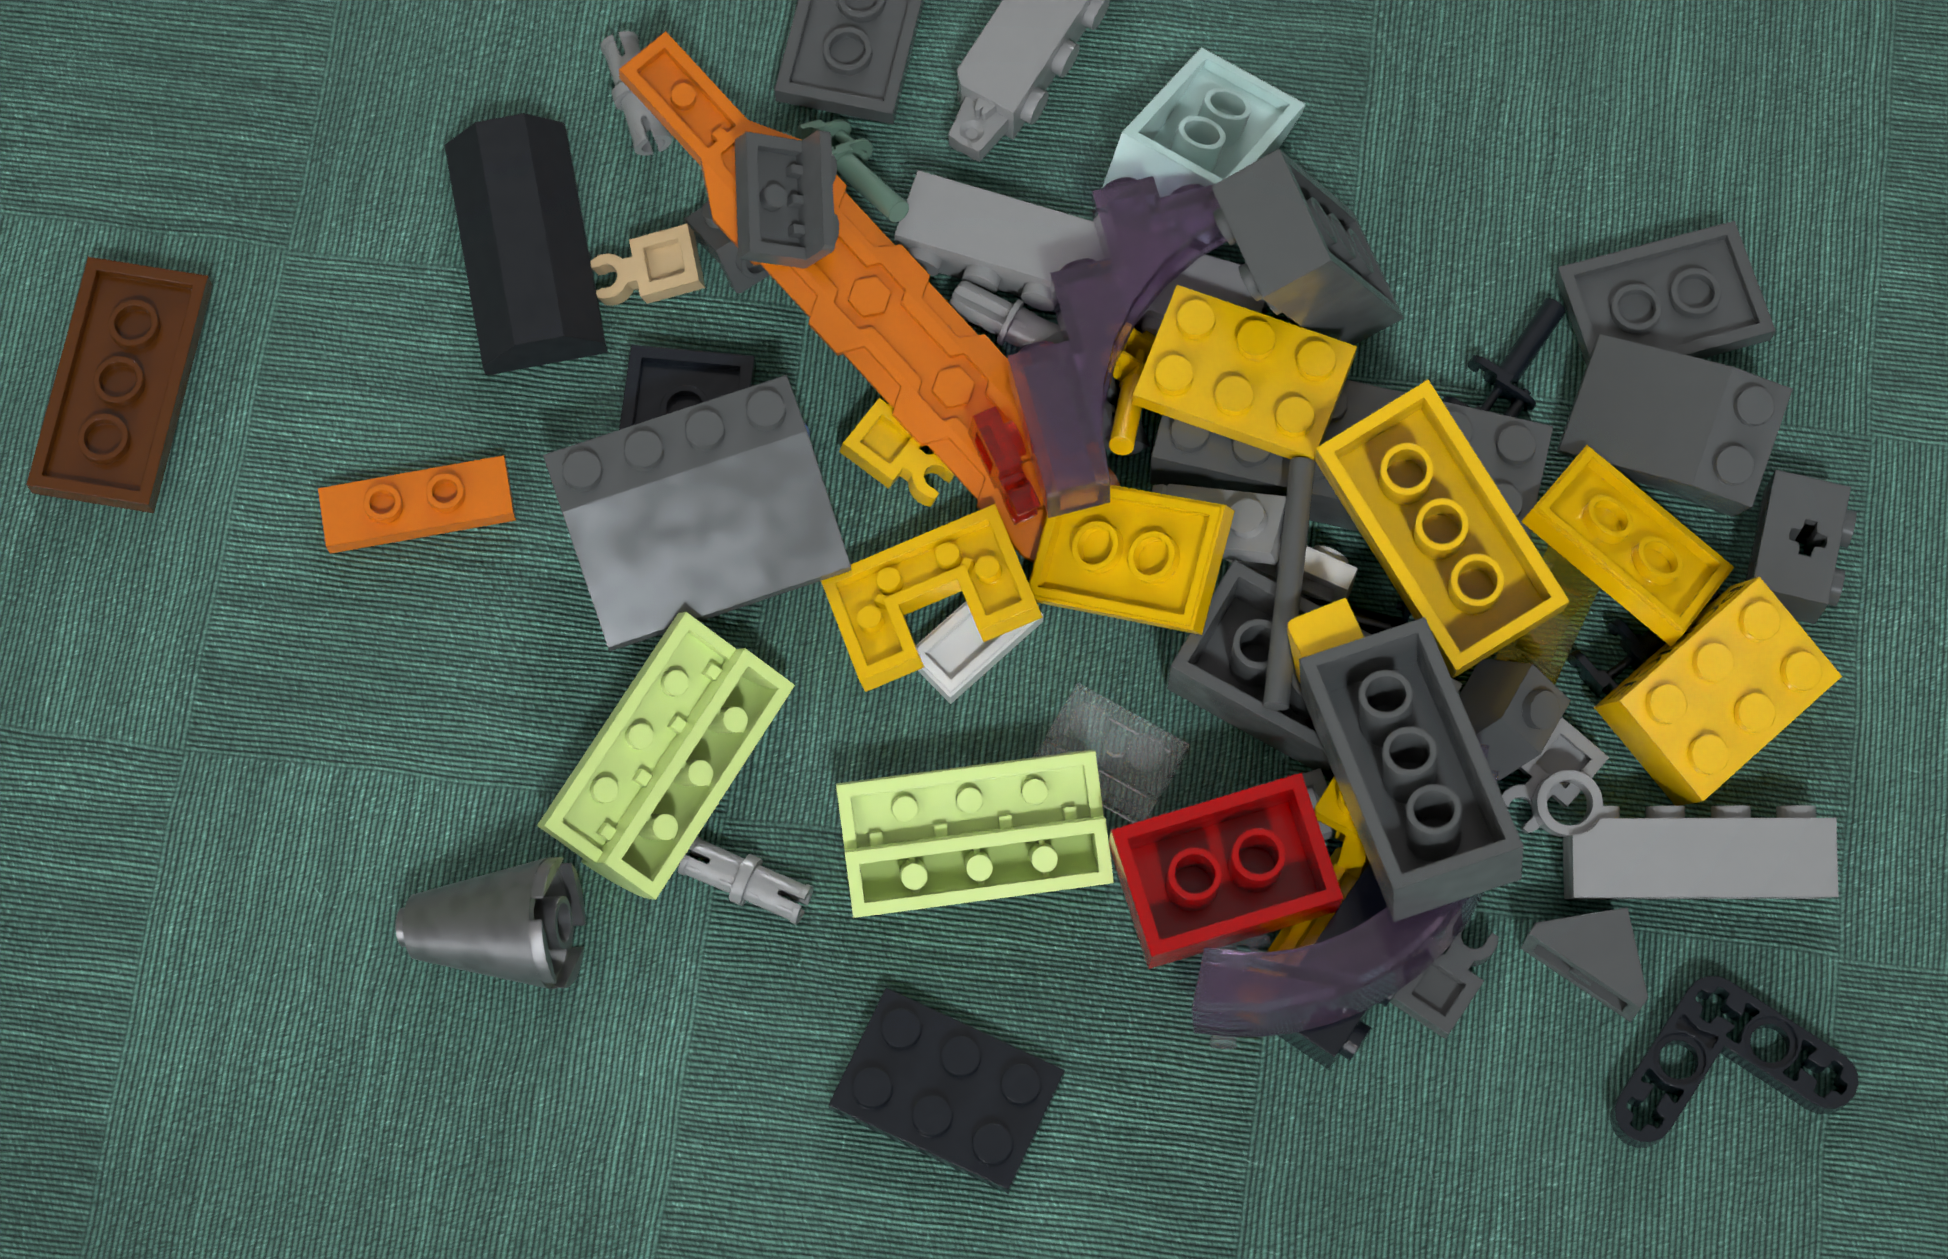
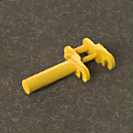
M1123 323L1114 324L1107 330L1106 339L1113 349L1105 351L1101 357L1102 368L1120 381L1119 387L1121 389L1109 441L1110 450L1117 455H1128L1134 450L1142 408L1132 404V397L1156 338L1147 330L1142 334L1132 326Z

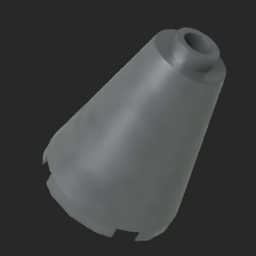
M547 857L413 894L407 900L405 908H400L397 913L395 923L397 941L400 946L406 947L409 956L414 960L548 989L569 988L578 976L584 953V947H572L573 926H585L583 892L577 871L572 863H562L564 858Z

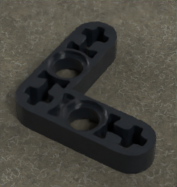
M1706 976L1697 980L1683 995L1616 1098L1610 1112V1120L1615 1135L1625 1144L1635 1148H1647L1657 1144L1671 1130L1719 1053L1806 1110L1816 1114H1832L1841 1110L1856 1094L1859 1085L1858 1073L1853 1063L1844 1054L1733 982L1720 976ZM1712 994L1718 995L1724 1000L1720 1007L1721 1012L1735 1022L1740 1019L1744 1011L1753 1017L1739 1032L1736 1043L1727 1037L1735 1025L1719 1016L1715 1017L1710 1023L1704 1021L1700 1017L1703 1006L1695 1000L1696 996L1702 1000H1707ZM1760 1028H1770L1777 1031L1783 1037L1786 1044L1784 1058L1777 1062L1760 1060L1751 1048L1750 1039L1752 1033ZM1671 1044L1681 1045L1692 1053L1695 1060V1069L1690 1077L1675 1079L1668 1076L1662 1070L1659 1063V1055L1664 1047ZM1802 1048L1810 1055L1801 1065L1817 1074H1820L1826 1068L1832 1069L1837 1074L1833 1084L1841 1092L1839 1094L1838 1092L1830 1091L1825 1097H1821L1813 1091L1817 1085V1080L1812 1075L1800 1069L1791 1079L1783 1072L1798 1058ZM1643 1075H1646L1658 1089L1677 1095L1678 1100L1674 1103L1665 1093L1651 1115L1653 1120L1659 1123L1658 1128L1647 1124L1641 1131H1638L1630 1125L1633 1113L1626 1108V1105L1628 1103L1631 1106L1638 1107L1647 1098L1654 1085L1642 1082Z

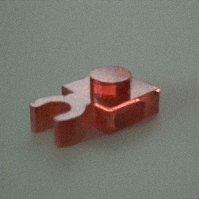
M996 406L972 416L968 432L969 437L994 489H999L1013 524L1017 525L1037 516L1038 512L1036 509L1041 507V504L1032 484L1026 478L1021 468L1023 464L1021 457L1026 455V448L1018 428L1011 420L1004 423Z

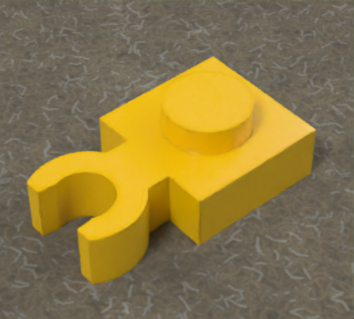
M878 398L842 443L839 452L888 489H890L899 476L908 482L912 497L920 504L931 507L936 501L939 492L926 483L924 475L929 473L937 474L948 483L953 480L955 475L935 454L927 455L921 450L923 446H920L892 416L893 408Z

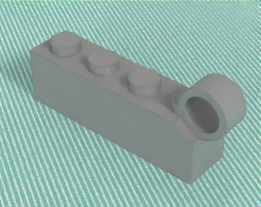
M1563 770L1546 777L1538 784L1533 793L1532 812L1539 826L1554 836L1564 837V900L1827 899L1839 897L1837 818H1816V806H1776V818H1751V806H1711V818H1685V806L1645 807L1646 818H1620V807L1603 806L1602 794L1596 782L1588 775L1576 770ZM1559 782H1568L1576 785L1586 797V813L1576 825H1563L1557 822L1549 813L1547 807L1548 794L1553 786Z

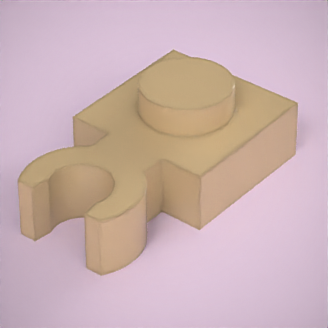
M688 224L629 239L631 257L622 259L615 254L606 253L596 256L590 261L591 268L598 275L617 272V279L613 285L596 290L597 298L604 305L608 306L625 302L636 289H639L640 297L649 304L705 288L695 234Z

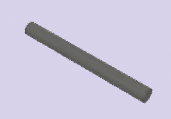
M1305 457L1290 459L1263 706L1265 708L1279 711L1289 709L1294 662L1287 625L1291 619L1299 616L1316 464L1314 460Z

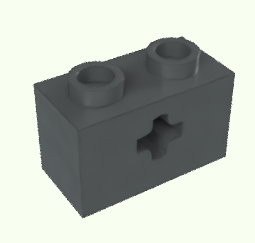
M1775 470L1763 491L1745 581L1760 576L1795 620L1816 624L1828 605L1837 606L1842 593L1845 569L1836 568L1839 547L1848 548L1856 523L1857 512L1847 509L1851 487ZM1796 541L1805 543L1804 554L1808 556L1798 554L1799 543Z

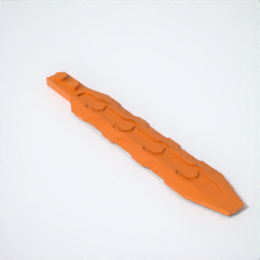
M665 31L619 69V78L701 166L712 220L738 248L735 139L745 132L795 140L801 139L748 120ZM836 174L833 183L834 213L839 220V234L834 251L806 269L750 262L753 265H761L810 318L808 325L837 356L844 355L893 408L892 416L920 446H928L978 500L976 507L979 510L996 504L1013 547L1023 558L1034 563L1057 476L1120 486L1116 475L1094 451L1073 462L1061 458L1041 402L1012 372L1014 365L985 334L978 335L931 285L929 273L902 244L894 245L846 193L847 185Z

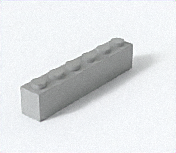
M919 170L906 201L909 205L908 213L899 221L894 235L895 245L902 244L930 276L942 273L962 279V281H969L990 293H995L999 290L1021 297L1029 306L1039 310L1053 311L1056 308L1077 313L1087 323L1101 328H1109L1114 324L1123 323L1132 326L1142 334L1147 330L1156 337L1176 285L1265 314L1268 305L1263 298L1256 301L1251 296L1239 273L1238 267L1241 266L1240 264Z

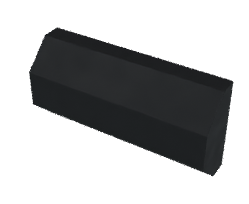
M526 113L473 123L444 146L485 375L488 376L608 353L565 123Z

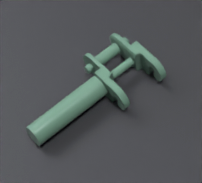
M818 119L798 125L795 138L801 140L817 130L831 133L832 154L836 158V174L838 177H842L891 222H899L907 215L909 210L908 203L865 165L872 155L873 145L865 138L854 140L850 136L851 126L846 120L837 119L823 123Z

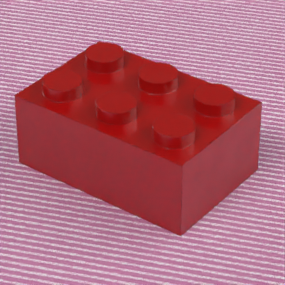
M1302 773L1111 830L1109 848L1148 969L1335 913L1343 900V895Z

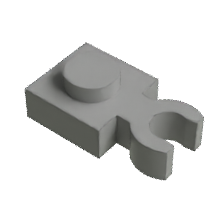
M1561 717L1542 753L1518 768L1529 779L1524 785L1512 786L1502 792L1501 795L1507 807L1514 799L1521 798L1530 804L1532 810L1533 793L1543 779L1563 770L1580 771L1592 778L1610 757ZM1559 782L1550 790L1547 801L1552 797L1564 808L1568 807L1581 792V789L1572 783ZM1533 812L1529 820L1520 829L1525 834L1531 833L1540 827L1534 818Z

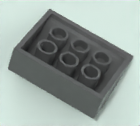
M787 375L543 455L609 652L664 634L678 613L687 612L700 622L852 571L810 438Z

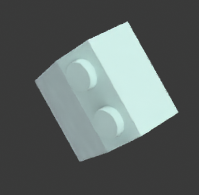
M1201 47L1124 129L1102 188L1123 199L1128 205L1141 209L1175 228L1182 235L1193 238L1208 247L1221 232L1213 215V211L1219 209L1220 205L1211 186L1279 149L1301 116L1306 104Z

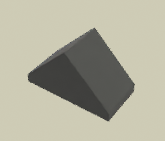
M1628 907L1537 922L1520 948L1629 1022L1634 1019L1648 999Z

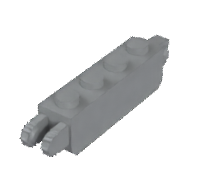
M1002 0L957 68V96L960 110L948 134L949 146L980 162L1004 135L1014 140L1025 122L1033 125L1040 117L1048 101L1049 92L1046 91L1056 75L1063 78L1069 72L1080 48L1076 43L1086 28L1095 30L1099 26L1107 12L1110 0Z

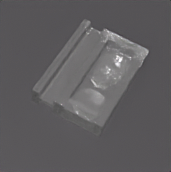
M1077 682L1047 732L1044 742L1033 757L1094 749L1096 751L1102 806L1131 823H1136L1148 819L1153 808L1158 804L1188 753L1189 743Z

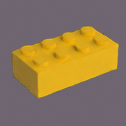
M1429 380L1421 383L1316 448L1315 462L1415 620L1426 618L1452 679L1563 612L1570 602Z

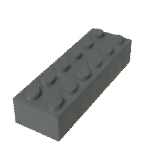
M1346 380L1322 444L1405 393ZM1442 401L1529 536L1530 529L1521 521L1537 503L1554 426ZM1162 415L1151 456L1150 484H1164L1166 486L1168 484L1286 496L1290 459ZM1316 463L1309 520L1359 532Z

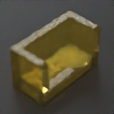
M1548 545L1543 560L1570 602L1563 612L1500 649L1495 660L1533 664L1555 685L1600 587Z

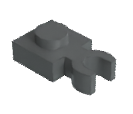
M1465 914L1457 917L1447 932L1446 954L1428 944L1390 1002L1444 1039L1448 1037L1484 982V980L1469 971L1470 967L1479 966L1487 962L1494 953L1499 941V937L1491 933L1482 947L1477 949L1467 947L1461 939V932L1464 931L1470 919Z

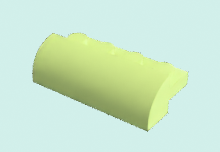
M678 613L537 826L582 857L581 862L601 876L636 895L656 900L795 685L746 648H734L689 613Z
M1094 749L836 783L853 918L1114 883L1106 818L1103 814L1096 751Z

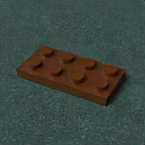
M94 257L87 258L26 484L32 494L148 513L155 512L213 287L207 275Z

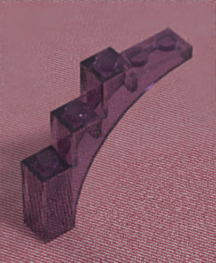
M1153 176L1139 180L1124 177L1109 182L1102 189L1092 191L1093 221L1105 259L1099 261L1089 258L1078 259L1066 264L1061 270L1050 273L1052 303L1064 342L1054 344L1051 341H1038L1026 345L1016 354L1007 356L1010 385L1048 518L1110 503V477L1103 443L1104 408L1115 365L1135 325L1162 290L1201 256L1227 242L1218 228L1213 215V211L1220 208L1211 188L1213 185L1204 187L1201 184H1189L1174 190L1169 196L1160 198Z

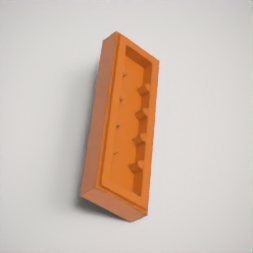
M504 455L318 488L325 544L330 554L516 521L508 466Z

